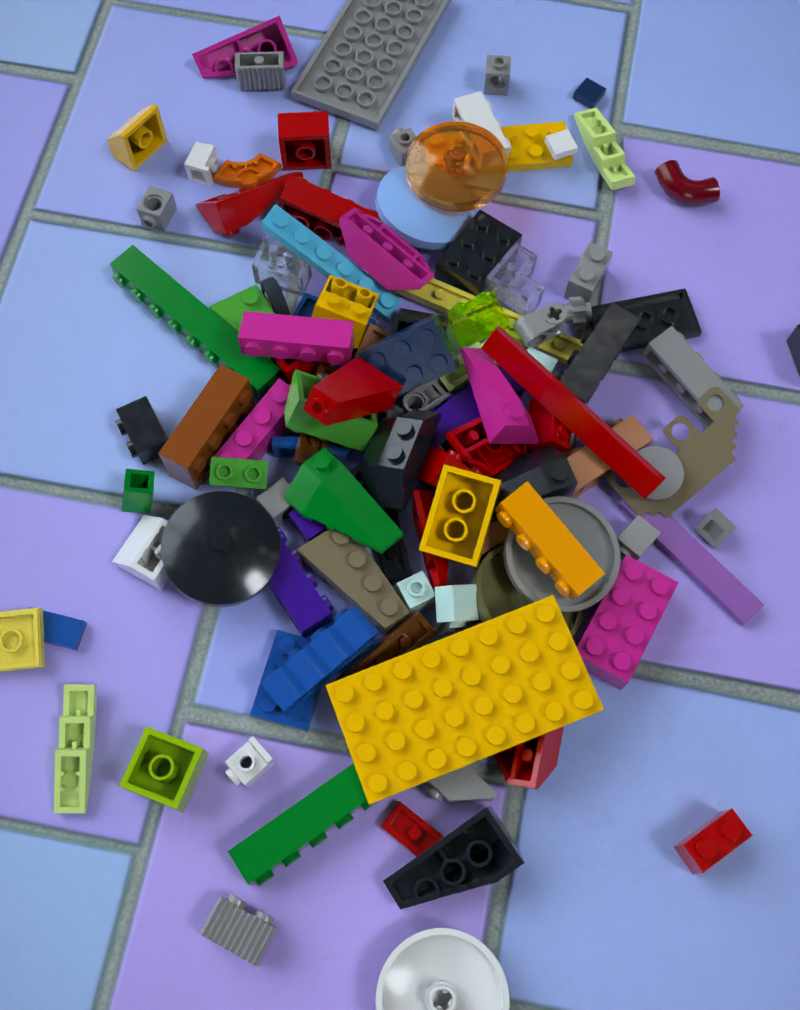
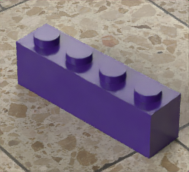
M278 526L280 559L276 572L268 586L300 635L308 637L333 621L331 611L334 607L326 595H319L315 589L318 587L317 581L310 571L305 574L300 566L303 563L302 559L295 549L291 551L285 544L288 539Z

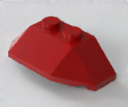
M481 416L445 435L449 444L463 459L464 464L479 469L488 477L498 474L527 453V444H489Z
M564 727L493 755L504 775L506 783L510 786L538 790L557 766Z

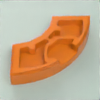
M261 153L254 159L246 162L226 160L214 174L213 182L229 188L260 185L261 182L273 178L281 170V163Z

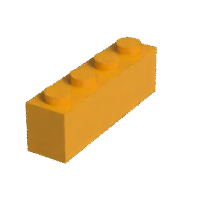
M528 481L494 509L498 513L497 518L500 523L506 528L510 527L517 536L516 541L525 551H530L536 559L537 567L544 574L550 575L556 582L554 584L555 588L563 597L573 600L605 574Z

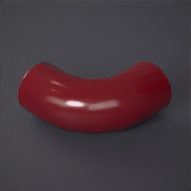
M677 160L664 162L655 170L657 180L665 193L679 203L690 206L706 205L717 202L720 198V187L716 178L710 177L703 180L689 179L683 174Z

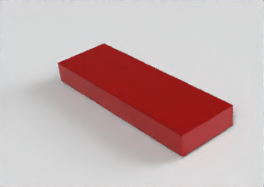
M401 801L398 802L380 826L416 857L444 838Z

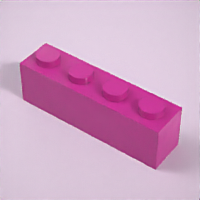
M244 311L238 335L241 354L252 357L265 356L277 359H295L305 362H326L334 365L347 364L351 361L355 339L354 321Z
M279 378L214 457L261 460L272 447V436L280 437L287 429L284 410L290 385Z

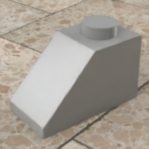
M468 766L425 782L429 786L426 791L439 803L442 800L448 804L491 802L498 794Z

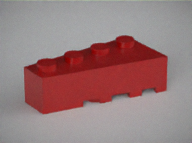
M292 174L278 203L280 208L324 241L336 239L338 244L344 247L346 246L339 223L342 215L355 207L361 210L363 214L370 215L381 221L376 211L364 208L350 199L342 198L326 188L318 187L306 179Z

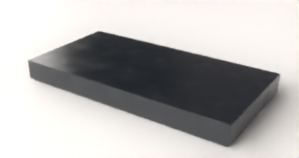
M686 288L613 302L641 319L621 352L645 348L649 342L671 326L677 332H680L685 339L700 337L702 333ZM612 303L591 306L592 319L589 323L592 331L597 326L594 321L602 309L607 311Z

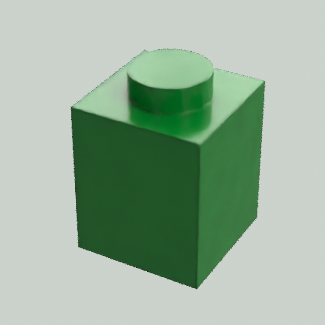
M125 470L121 512L151 513L155 471Z

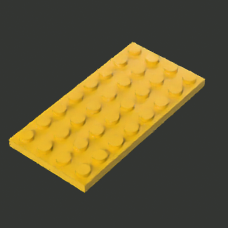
M554 595L326 685L369 805L604 710Z

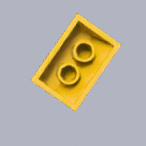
M444 464L419 550L478 568L501 489V480Z

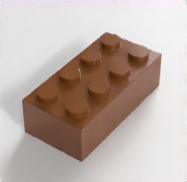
M220 364L158 453L169 476L195 490H198L201 484H205L210 477V466L208 463L211 458L215 456L255 408L248 378Z

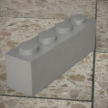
M673 326L649 342L641 353L642 357L706 428L714 421L699 406L698 400L711 388H720L740 410L744 407L737 394L729 390L722 382L719 374L711 370L704 362L703 357L692 349L686 342L685 337L680 332H677ZM711 395L707 398L706 404L710 410L720 411L724 407V400L719 395Z

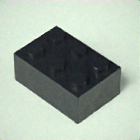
M479 210L436 261L435 279L482 299L519 253L522 234L484 211Z

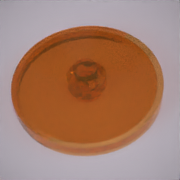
M444 122L427 128L413 140L406 155V177L413 192L425 203L445 211H470L486 205L500 193L507 177L508 158L502 143L485 128L468 122Z

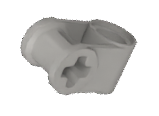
M551 303L537 311L523 315L514 323L513 328L527 349L528 347L536 348L542 343L562 334L567 312L561 304Z
M437 378L407 393L403 399L402 409L405 410L404 413L413 411L409 408L411 406L418 407L422 411H429L432 408L437 409L452 394L446 392L438 383L439 379Z

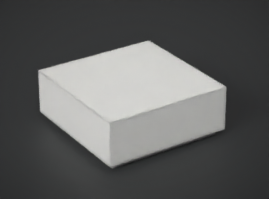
M568 129L545 136L544 142L554 160L577 153L578 146Z

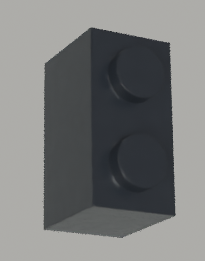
M147 396L117 408L116 411L120 419L115 422L122 436L128 434L131 440L126 445L132 457L138 456L143 465L160 458L158 453L168 438Z

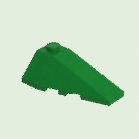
M326 448L321 449L301 465L284 496L285 500L302 517L310 521L314 519L326 525L327 529L334 532L335 530L350 536L353 541L381 554L404 536L398 526L348 469Z

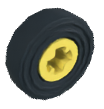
M274 277L262 280L260 282L262 294L275 314L290 315L287 302L277 280Z

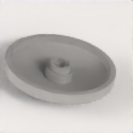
M557 496L544 498L545 503L605 574L573 600L563 597L555 588L554 584L556 582L550 575L544 574L537 567L536 559L530 551H525L516 541L517 536L510 527L506 534L503 548L506 572L512 585L528 602L533 603L554 595L561 613L578 612L600 601L615 583L620 568L618 539L607 519L591 505L571 497Z

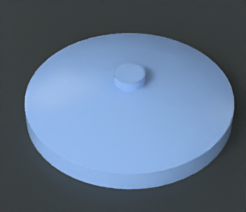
M406 165L393 169L383 177L376 193L375 205L381 221L408 244L423 249H447L475 216L473 202L464 187L448 174L428 166Z

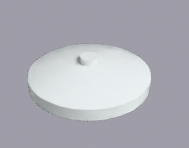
M433 928L420 931L400 943L383 965L376 989V1010H509L510 1007L506 977L493 953L475 937L449 928Z

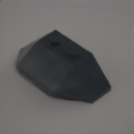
M413 410L378 423V427L368 444L358 471L373 499L381 508L405 512L441 420V413Z

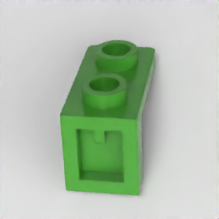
M212 457L209 484L266 490L269 461Z

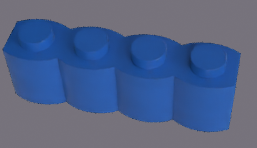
M356 607L350 610L347 608L341 610L334 617L335 623L327 629L324 627L318 629L310 637L312 641L304 648L298 646L287 656L288 661L281 667L276 665L264 674L263 678L265 680L261 683L263 689L285 715L296 709L310 695L321 688L378 639L377 630Z

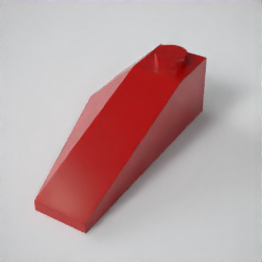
M288 173L260 183L261 186L253 185L239 189V194L237 192L222 194L195 205L215 233H225L226 237L240 233L239 228L251 223L281 196L291 174L302 178L303 173Z
M417 489L413 490L411 512L420 544L435 492ZM421 551L429 583L435 592V587L447 585L449 560Z

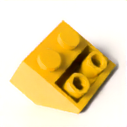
M330 274L315 304L312 317L354 321L355 339L353 347L358 349L379 294Z

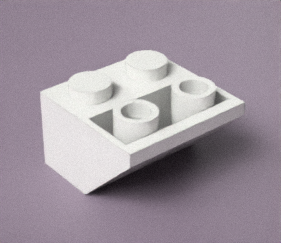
M144 515L112 563L161 590L169 579L161 557V541L168 521L163 518Z

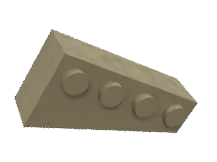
M327 530L297 549L303 564L313 570L324 583L333 588L345 602L347 601L351 606L356 607L384 637L410 615L409 610L365 546L353 541L350 536L337 530L335 532Z

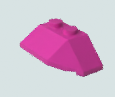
M355 207L340 217L339 223L348 257L387 290L421 289L435 276L433 271L429 269V265L424 257L382 221L363 214L361 210Z

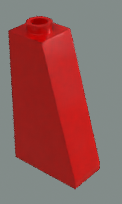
M357 356L314 385L302 410L328 426L390 410L403 385Z

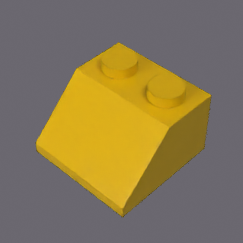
M155 104L141 109L134 116L130 117L121 128L113 132L107 139L113 157L133 171L168 141L159 108Z

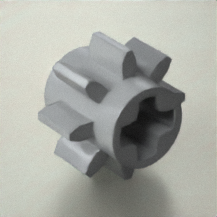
M581 296L569 297V303L562 305L567 312L564 324H569L572 330L584 329V323L591 322L590 302H584Z

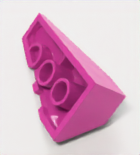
M280 15L192 54L202 78L236 75L235 53L283 51L285 69L299 64Z
M462 348L460 350L489 444H537L539 438L530 414L494 360L480 348Z

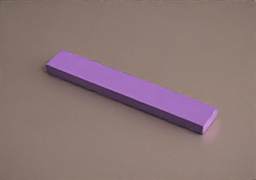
M624 499L619 502L618 506L634 520L637 517L635 511ZM645 512L641 516L661 532L655 542L741 626L764 606L756 596L671 515L665 517L661 512H658L655 516H652L649 512Z

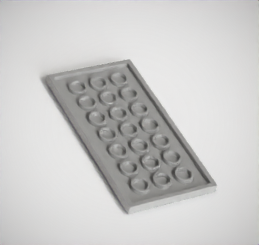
M347 0L292 88L291 97L378 130L452 0Z

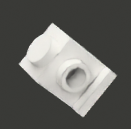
M195 142L184 164L189 181L212 187V174L217 172L219 166V159L216 157L218 150L215 146Z
M254 736L249 738L246 744L225 761L230 767L225 773L236 786L242 782L248 788L275 764L273 758ZM247 757L251 758L252 765L249 768H242V760Z

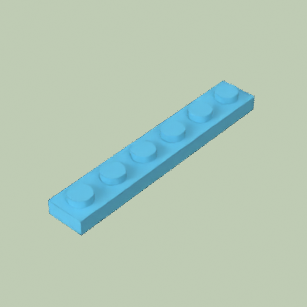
M277 204L273 206L261 222L259 227L327 279L331 274L379 294L372 313L387 323L402 303L403 300L380 285L369 274Z

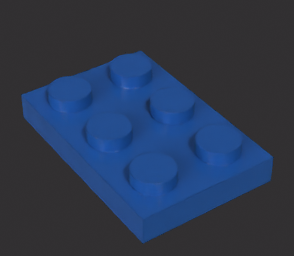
M277 630L250 712L251 717L309 732L322 687L310 695L296 709L285 715L263 689L261 683L265 680L263 676L269 669L276 665L278 667L284 665L288 661L287 656L298 646L302 648L307 646L312 641L310 638Z

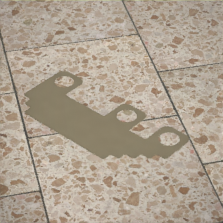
M711 388L698 400L699 406L714 421L704 431L700 433L685 416H677L664 427V435L679 450L676 455L682 462L684 469L683 483L673 496L664 501L644 500L636 495L630 486H619L615 481L616 473L613 470L608 473L607 481L637 515L642 516L645 512H649L652 516H655L658 512H661L665 517H669L736 460L732 454V451L736 449V445L732 441L737 437L734 427L739 422L735 415L740 412V409L720 388ZM719 395L722 397L724 407L720 411L710 410L706 404L709 396ZM682 423L689 428L688 438L677 440L673 437L672 428L675 424Z

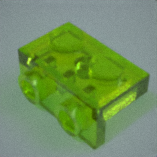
M495 290L482 292L475 299L467 303H458L447 312L448 323L461 349L489 337L494 329L499 326L504 330L510 327Z

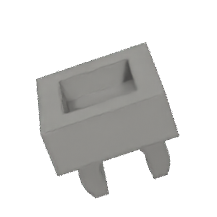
M714 508L695 530L716 549L737 527L718 509Z

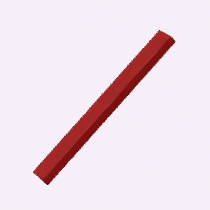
M499 326L494 329L481 349L641 497L646 499L666 479L502 327Z

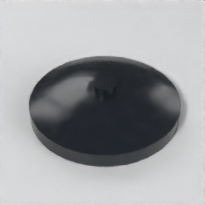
M229 491L208 492L188 500L171 516L162 536L161 557L168 578L175 588L188 599L210 607L235 606L258 595L272 580L280 559V537L270 514L253 499Z

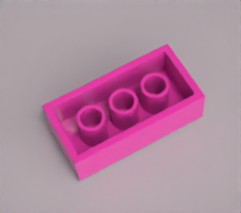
M625 555L620 563L615 583L610 591L600 600L576 646L587 672L622 690L629 683L679 582Z

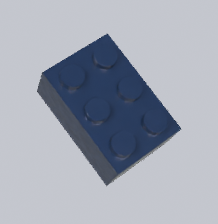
M437 313L364 347L359 353L361 359L403 385L398 396L457 370L460 363Z

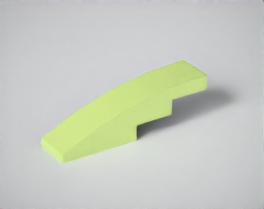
M597 107L574 113L575 121L590 156L610 189L613 191L635 185V175L625 164L626 154L616 142V131Z
M97 684L64 685L63 716L59 717V748L55 750L54 813L87 812L95 741Z

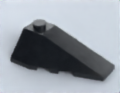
M552 445L524 454L493 477L501 480L502 483L495 508L527 481L542 499L557 496H573L578 482L567 457ZM495 510L492 516L491 523L498 521V513Z
M488 806L383 880L401 910L496 883L525 862L509 832L493 808Z

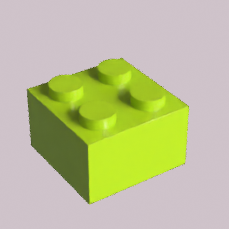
M146 726L119 786L184 813L209 753L201 747Z

